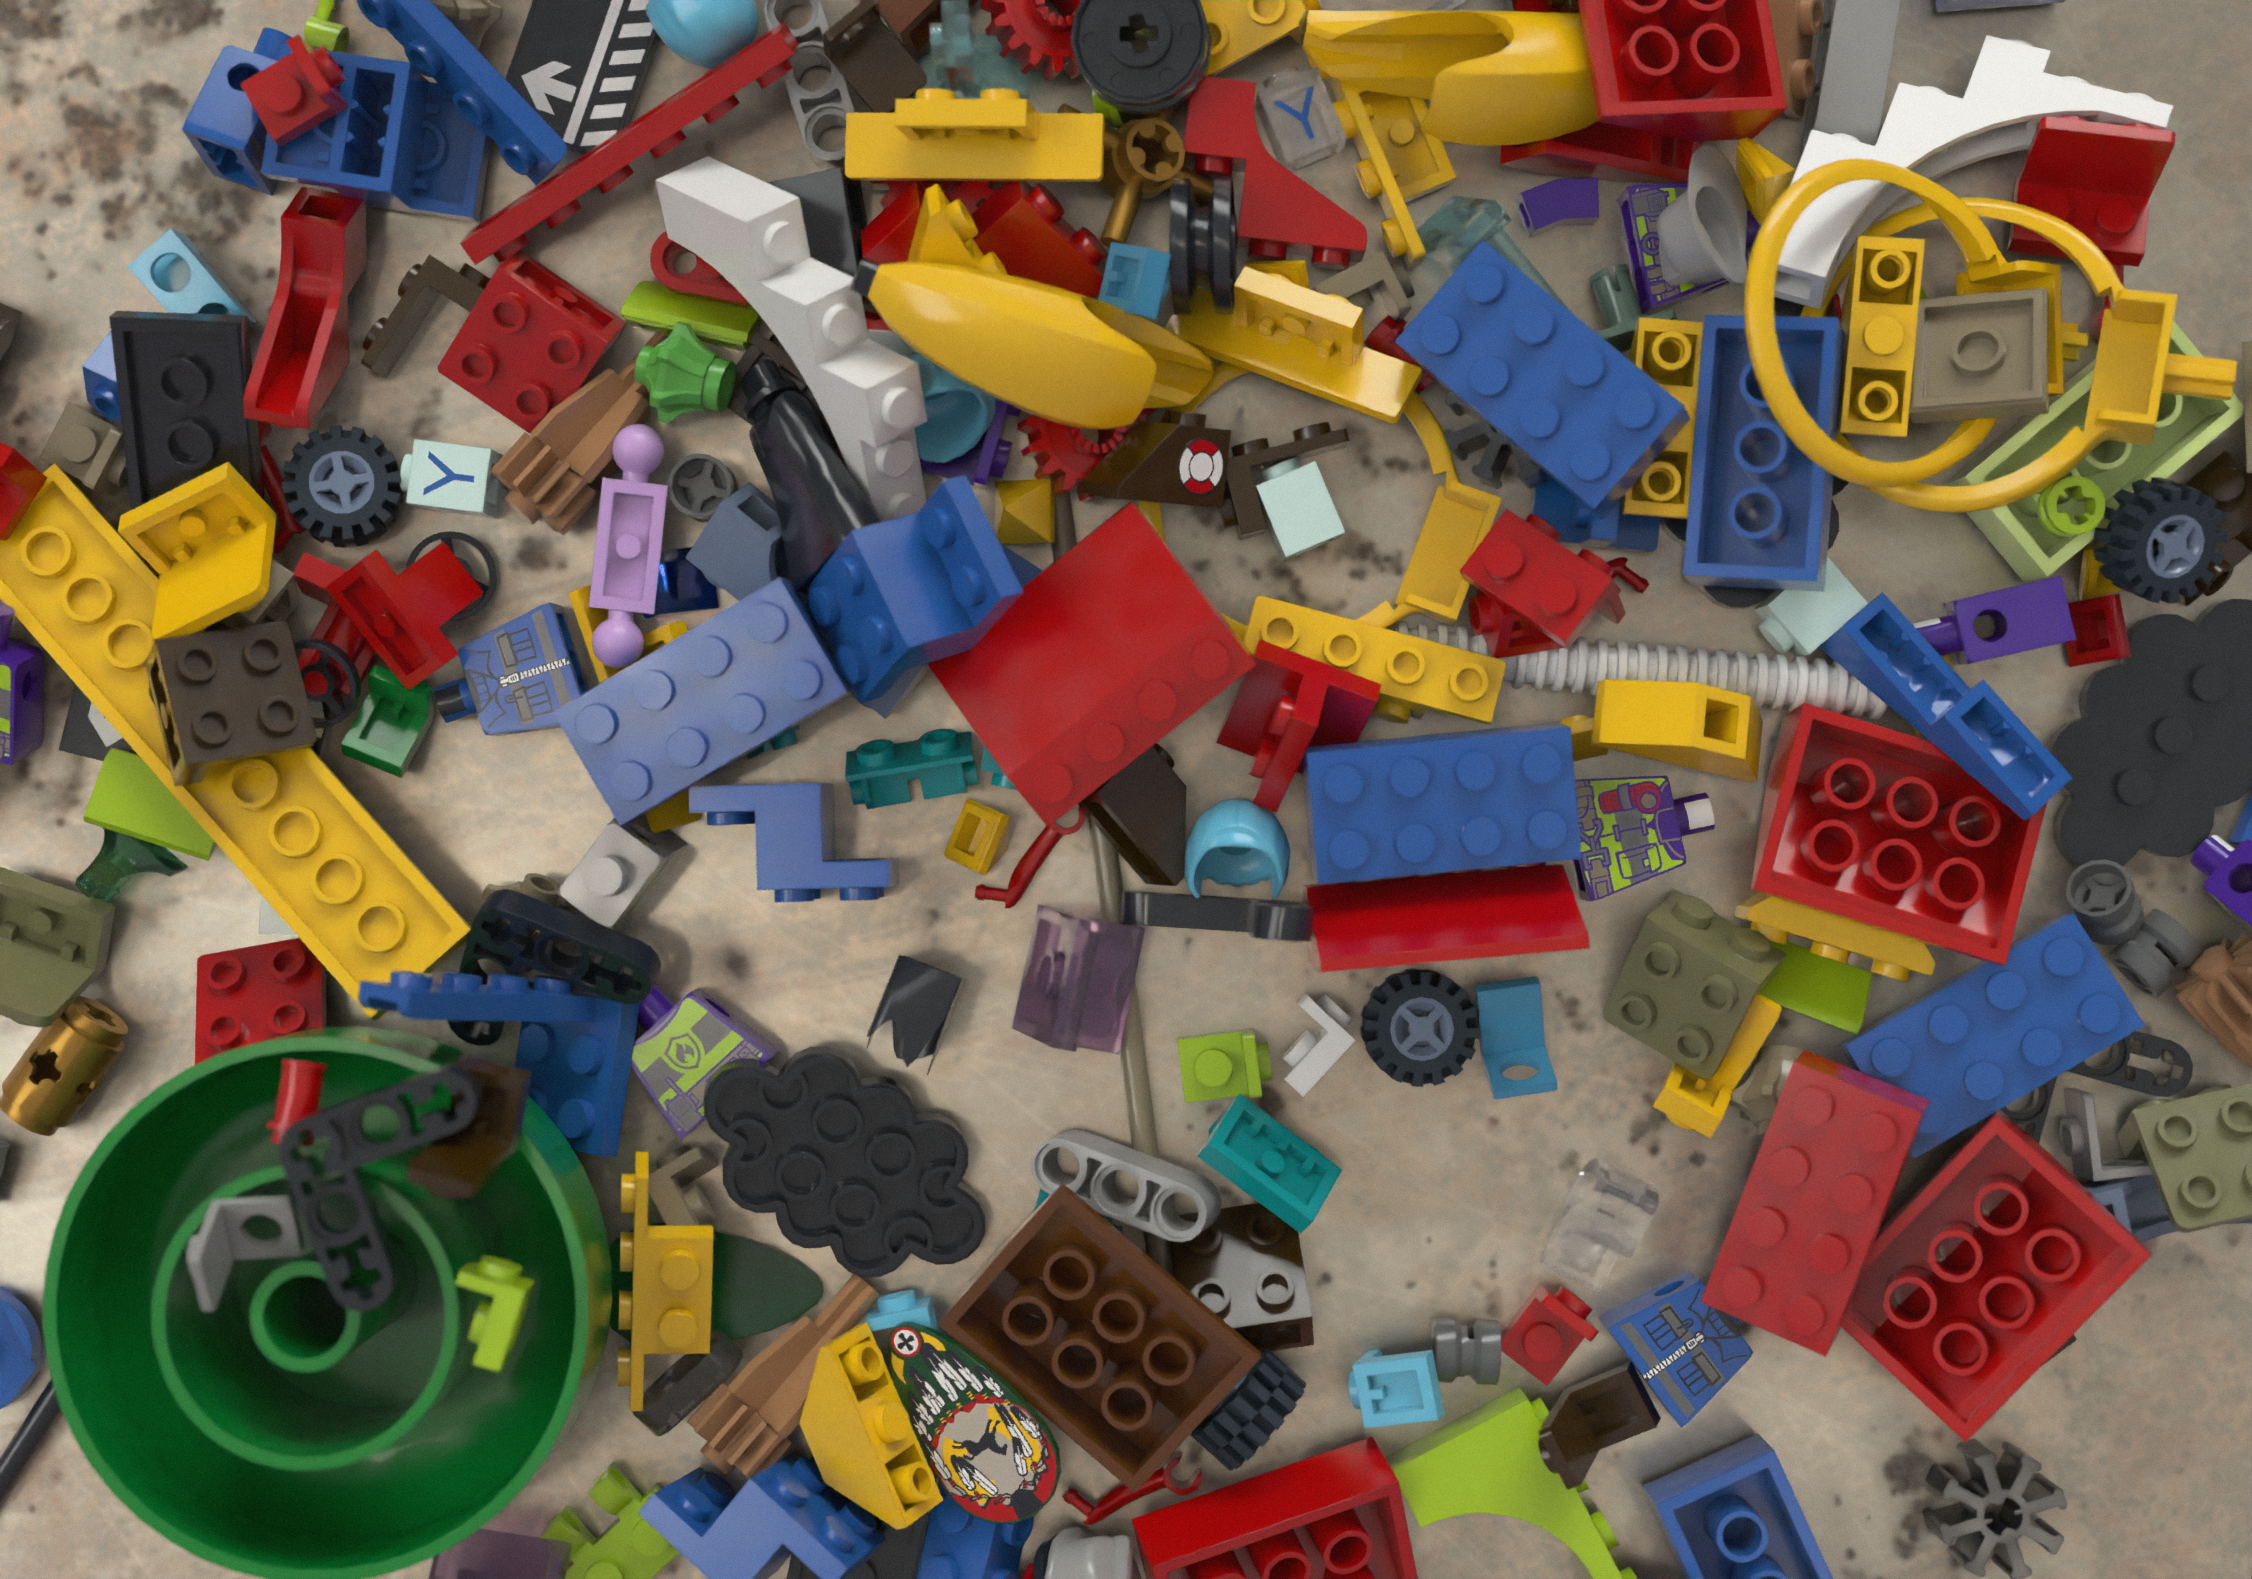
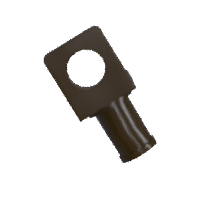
M864 0L822 35L824 54L873 113H892L895 110L896 99H909L917 90L927 84L925 72L880 19V2L878 0Z

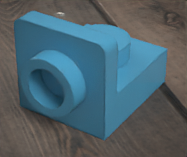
M1111 242L1098 300L1121 308L1126 313L1153 320L1157 319L1160 314L1162 301L1165 299L1169 288L1171 254L1150 248Z

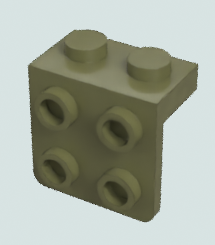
M0 867V1015L25 1026L40 1028L51 1026L106 968L116 905Z
M1674 890L1646 917L1603 1008V1015L1610 1024L1699 1077L1710 1078L1719 1070L1754 999L1778 973L1787 954L1772 946L1769 940L1761 933L1750 928H1741L1716 914L1705 901L1694 896L1683 895Z
M2252 1083L2231 1087L2227 1084L2217 1085L2204 1089L2192 1097L2170 1102L2168 1099L2151 1100L2131 1110L2130 1115L2117 1135L2125 1159L2146 1156L2171 1224L2176 1230L2188 1233L2252 1218Z

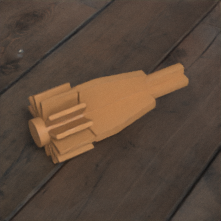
M657 331L645 345L656 347L657 344L663 342L668 337L663 332ZM640 351L618 375L615 371L607 368L554 407L531 431L530 436L524 432L490 469L493 472L492 476L503 484L502 487L509 492L504 499L505 503L529 524L534 525L538 520L541 522L545 521L556 533L560 532L564 536L597 500L598 497L596 495L602 485V478H609L618 466L612 454V446L616 435L629 425H643L650 414V411L647 409L650 403L646 400L650 393L645 385L635 381L634 376L635 365Z
M2242 934L2234 944L2227 937L2222 939L2220 945L2203 950V953L2192 965L2183 969L2189 977L2176 982L2175 987L2180 992L2176 995L2177 999L2207 1034L2212 1032L2226 1049L2252 1068V940L2247 934Z
M853 1274L814 1321L808 1316H803L752 1359L729 1386L722 1381L687 1421L694 1428V1431L707 1441L700 1449L701 1453L726 1475L729 1476L737 1467L748 1479L778 1462L794 1444L787 1437L800 1422L820 1348L852 1329L881 1295L860 1276Z

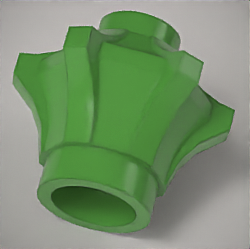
M677 322L667 339L657 344L656 347L645 345L641 349L636 361L634 376L637 383L645 385L650 393V406L657 408L658 421L670 423L682 414L692 411H707L708 409L719 412L724 411L729 404L734 390L736 365L733 361L720 358L718 353L707 348L697 338L690 324Z

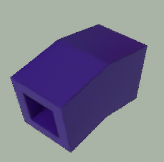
M1598 177L1559 178L1521 192L1515 201L1528 236L1532 237L1559 226L1593 225L1599 218Z

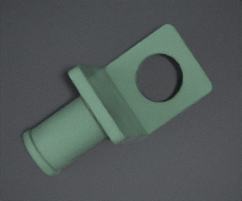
M1625 264L1614 265L1615 275L1611 277L1607 267L1589 278L1607 327L1596 333L1620 353L1631 349L1636 321L1639 317L1677 320L1674 309L1653 315H1643L1629 276L1628 265Z

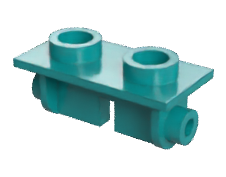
M937 729L923 734L919 740L894 744L891 740L878 739L861 744L855 751L846 752L845 779L850 785L853 805L865 804L867 810L911 802L908 782L911 779L920 778L924 800L968 793L967 786L979 784L975 759L973 760L971 731L957 733L952 729Z

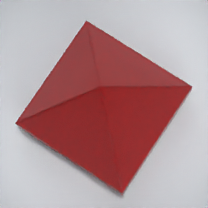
M2120 593L2068 603L2076 640L2065 642L2070 667L2131 657Z

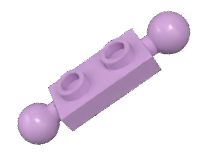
M642 424L629 425L616 435L612 446V454L616 464L623 470L622 480L602 478L589 607L608 609L607 619L601 622L593 633L592 648L597 659L611 668H625L639 659L644 648V638L640 628L633 622L634 612L654 614L668 486L648 483L649 474L655 471L663 460L664 443L654 429Z

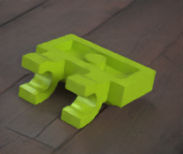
M612 1463L594 1479V1486L589 1490L588 1495L609 1514L616 1515L618 1519L601 1535L595 1538L586 1529L577 1515L566 1505L547 1523L548 1529L540 1537L558 1555L571 1560L560 1575L562 1579H651L679 1553L670 1542L638 1514L652 1494L662 1488L656 1483L642 1496L625 1474Z

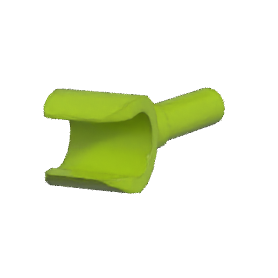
M319 0V4L316 7V15L310 16L304 25L303 33L306 41L316 49L325 46L329 51L346 53L349 43V28L332 22L335 14V0Z

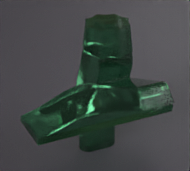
M103 828L104 842L102 848L88 868L76 879L75 887L88 898L92 896L93 898L110 902L120 892L121 886L132 874L157 872L170 877L184 871L188 866L166 847Z

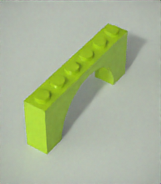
M1520 1386L1386 1456L1389 1466L1399 1481L1400 1489L1421 1528L1443 1519L1466 1514L1487 1513L1505 1515L1534 1524L1561 1540L1584 1563L1592 1579H1637L1631 1566L1619 1571L1609 1553V1550L1618 1546L1619 1543L1601 1510L1589 1515L1579 1494L1589 1489L1585 1479L1580 1486L1568 1490L1559 1473L1553 1474L1545 1465L1540 1454L1538 1440L1540 1437L1539 1430L1548 1417L1549 1411L1541 1397L1529 1402Z

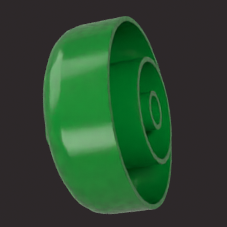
M362 1026L326 1027L293 1032L221 1053L186 1069L158 1086L120 1119L105 1135L84 1164L66 1198L56 1224L46 1263L43 1290V1335L49 1372L58 1403L74 1439L94 1471L111 1492L135 1516L171 1543L203 1560L234 1572L263 1579H368L412 1567L445 1552L473 1535L498 1515L554 1454L572 1429L588 1400L601 1366L609 1333L612 1305L611 1259L606 1228L596 1194L583 1165L566 1137L545 1111L529 1096L527 1097L519 1148L474 1197L445 1199L431 1194L427 1187L406 1181L408 1166L432 1141L361 1166L399 1267L397 1285L381 1305L366 1311L347 1309L337 1302L332 1294L282 1166L279 1154L280 1144L270 1142L272 1129L266 1128V1121H274L283 1066H281L282 1059L327 1065L326 1072L324 1071L320 1110L439 1067L456 1066L468 1054L426 1037L390 1029ZM444 1082L438 1083L439 1092L432 1099L413 1106L412 1092L404 1093L415 1110L416 1129L418 1131L425 1129L418 1120L424 1113L440 1107H446L449 1111L452 1091L450 1092L446 1088ZM378 1104L372 1105L365 1110L362 1123L368 1136L382 1142L391 1141L397 1137L400 1130V1120L393 1109ZM314 1137L313 1147L298 1146L302 1156L314 1154L320 1165L322 1174L315 1181H309L313 1190L318 1189L322 1184L331 1179L345 1177L341 1168H338L329 1176L322 1160V1155L331 1148V1142L327 1137L323 1139H316ZM336 1193L326 1196L322 1201L321 1214L328 1225L339 1230L355 1226L359 1216L358 1208L350 1197ZM268 1196L291 1197L294 1202L304 1244L301 1255L297 1257L234 1260L215 1311L203 1312L194 1278L189 1272L187 1252L190 1238L193 1235L199 1234L212 1199ZM252 1215L243 1221L246 1232L258 1240L271 1241L283 1234L280 1224L275 1219L266 1215ZM364 1233L348 1245L336 1246L335 1250L337 1254H342L351 1247L357 1267L348 1276V1280L352 1285L363 1283L368 1292H373L372 1285L381 1276L378 1268L365 1269L361 1263L357 1249L364 1242L370 1241L368 1235ZM482 1256H492L513 1262L522 1268L521 1277L535 1281L510 1360L500 1372L474 1365L473 1361L479 1344L468 1341L470 1329L481 1301L493 1303L494 1296L455 1284L459 1270L469 1261L480 1263Z

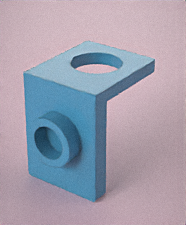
M1538 977L1476 985L1475 994L1478 1027L1480 1028V1054L1494 1099L1556 1091L1558 1089L1557 1079L1545 1047L1541 984ZM1518 1065L1530 1066L1538 1071L1535 1076L1525 1080H1512L1502 1075L1506 1069Z

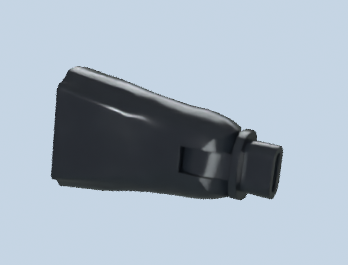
M766 359L755 364L740 382V386L748 400L743 413L748 422H756L749 431L750 440L775 501L784 548L797 592L808 594L806 589L851 530L884 522L885 520L841 461L823 419L814 404L803 395L793 380H783L773 359Z

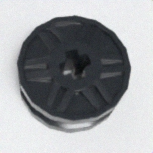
M1081 0L1074 13L1071 44L1080 72L1101 101L1123 113L1150 116L1176 108L1196 92L1209 69L1212 38L1200 0ZM1148 29L1152 39L1157 41H1148L1149 50L1147 52L1136 53L1132 43L1128 41H1137L1135 32Z
M1232 177L1215 178L1209 208H1197L1194 188L1190 178H1173L1170 203L1169 254H1171L1172 303L1176 316L1192 315L1198 286H1210L1212 301L1217 315H1234V284L1237 278V220Z

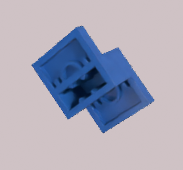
M280 44L278 61L292 53L288 44ZM329 51L346 79L345 82L337 87L347 102L348 107L283 146L273 141L267 131L261 173L269 179L333 188L343 196L365 199V206L479 223L491 138L480 126L476 127L465 121L455 109L452 97L438 83L429 82L411 63Z
M966 475L944 480L917 513L851 530L806 589L809 595L812 615L818 624L824 626L837 653L836 659L839 671L845 681L852 685L860 703L883 697L906 669L973 649L1023 593Z
M834 783L689 786V813L707 812V825L756 824L757 890H774L775 902L814 901V899H821V889L839 888L841 901L878 900L880 897H885L884 887H890L899 883V858L836 859Z
M794 1453L789 1454L751 1477L736 1496L734 1489L725 1479L716 1473L705 1472L699 1467L653 1493L638 1512L708 1579H768L781 1568L792 1553L821 1579H845L868 1561L887 1539L876 1529V1520L869 1511L853 1501L846 1502L829 1485L824 1483L816 1463L804 1457L798 1458Z

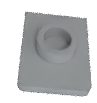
M2077 1088L2064 1089L2067 1118H2062L2060 1121V1140L2065 1154L2068 1157L2071 1156L2074 1174L2091 1181L2153 1175L2146 1156L2130 1159L2101 1160L2093 1094Z
M268 1196L212 1199L199 1234L193 1235L190 1238L187 1252L189 1272L194 1278L203 1312L215 1311L234 1260L297 1257L301 1255L304 1244L294 1202L291 1197ZM252 1215H266L275 1219L280 1224L283 1234L271 1241L258 1240L246 1232L243 1221Z

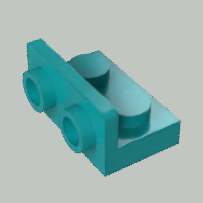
M1240 1093L1213 1122L1208 1130L1210 1136L1197 1157L1300 1234L1314 1221L1342 1172V1169L1324 1157L1316 1148L1308 1145L1273 1119L1265 1110L1253 1104Z

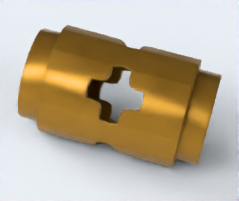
M79 996L51 1026L43 1027L3 1081L2 1090L4 1093L0 1097L1 1110L18 1125L39 1135L51 1136L56 1133L59 1127H67L125 1049L123 1039L128 1034V1027L125 1022L101 1003L84 996Z

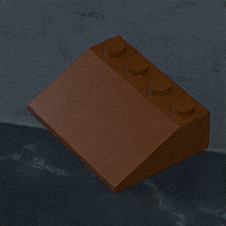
M1063 1182L979 1268L953 1298L938 1323L941 1328L990 1366L1020 1393L1026 1401L1134 1493L1141 1488L1255 1365L1262 1355L1259 1350Z

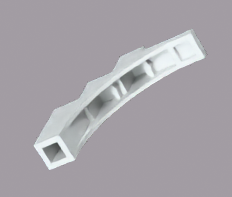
M1986 35L1963 98L1948 95L1936 87H1917L1899 82L1875 146L1861 143L1858 139L1848 134L1834 133L1831 135L1812 130L1792 183L1821 165L1852 158L1873 159L1892 163L1933 181L1955 169L1986 158L2028 150L2042 117L2073 115L2091 122L2117 125L2142 123L2154 129L2165 130L2173 105L2157 102L2153 98L2141 93L2126 94L2091 85L2078 77H2060L2045 73L2051 51L2034 47L2020 39H2002ZM1857 180L1840 184L1815 199L1801 214L1787 237L1777 269L1774 297L1821 310L1837 271L1855 246L1856 237L1864 235L1878 219L1899 201L1912 193L1905 188L1880 180Z
M709 156L656 179L668 239L692 251L715 268L741 293L776 335L813 393L830 426L849 473L884 520L887 521L919 512L927 502L914 428L927 422L928 419L918 363L870 340L861 294L850 290L853 277L811 258L800 198Z

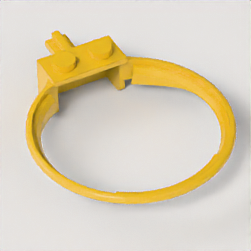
M1861 158L1843 159L1821 165L1807 172L1780 195L1766 215L1753 244L1747 267L1744 295L1746 337L1753 369L1762 394L1779 425L1796 447L1815 464L1842 480L1875 488H1893L1913 484L1932 477L1966 458L1984 441L1994 428L1999 417L1963 420L1950 438L1937 449L1922 457L1904 462H1880L1858 456L1836 443L1819 428L1801 404L1789 381L1778 347L1774 319V288L1782 250L1794 224L1815 199L1826 191L1850 181L1880 180L1905 188L1925 202L1938 216L1955 241L1967 269V272L1956 274V296L2047 288L2049 298L2048 397L2064 394L2063 361L2075 362L2079 360V348L2088 346V334L2078 332V324L2062 322L2061 265L2028 260L2008 263L1977 214L1946 188L1920 174L1892 163Z
M1961 197L1960 199L1978 217L1999 219L2017 224L2051 241L2079 267L2090 283L2096 297L2102 298L2108 295L2111 309H2104L2084 432L2075 425L2058 444L2029 465L2012 474L1989 482L1967 486H1936L1916 482L1893 488L1863 487L1890 501L1912 508L1935 512H1976L2021 501L2059 481L2104 441L2151 445L2161 393L2231 400L2237 361L2168 353L2178 295L2125 289L2112 265L2101 250L2087 236L2067 222L2032 207L2009 201ZM1922 203L1896 212L1878 221L1868 229L1864 236L1890 237L1909 227L1939 218L1926 203ZM1854 247L1837 271L1821 310L1804 305L1800 317L1825 316L1832 298L1850 272ZM1837 429L1836 443L1852 453L1866 458L1842 433H1838Z
M1224 361L1216 364L1210 382L1194 400L1183 406L1169 407L1160 422L1167 423L1168 410L1194 413L1208 397L1222 388L1225 383L1250 371ZM1414 391L1403 412L1413 424L1423 443L1432 475L1444 474L1445 479L1444 487L1438 485L1394 603L1397 608L1393 610L1386 600L1369 613L1355 620L1389 629L1397 622L1415 614H1420L1454 627L1470 583L1463 579L1459 571L1490 531L1502 500L1501 497L1461 483L1455 469L1452 452L1448 447L1440 423L1420 395ZM1138 501V509L1168 546L1162 523L1161 503ZM1221 613L1244 642L1248 626Z

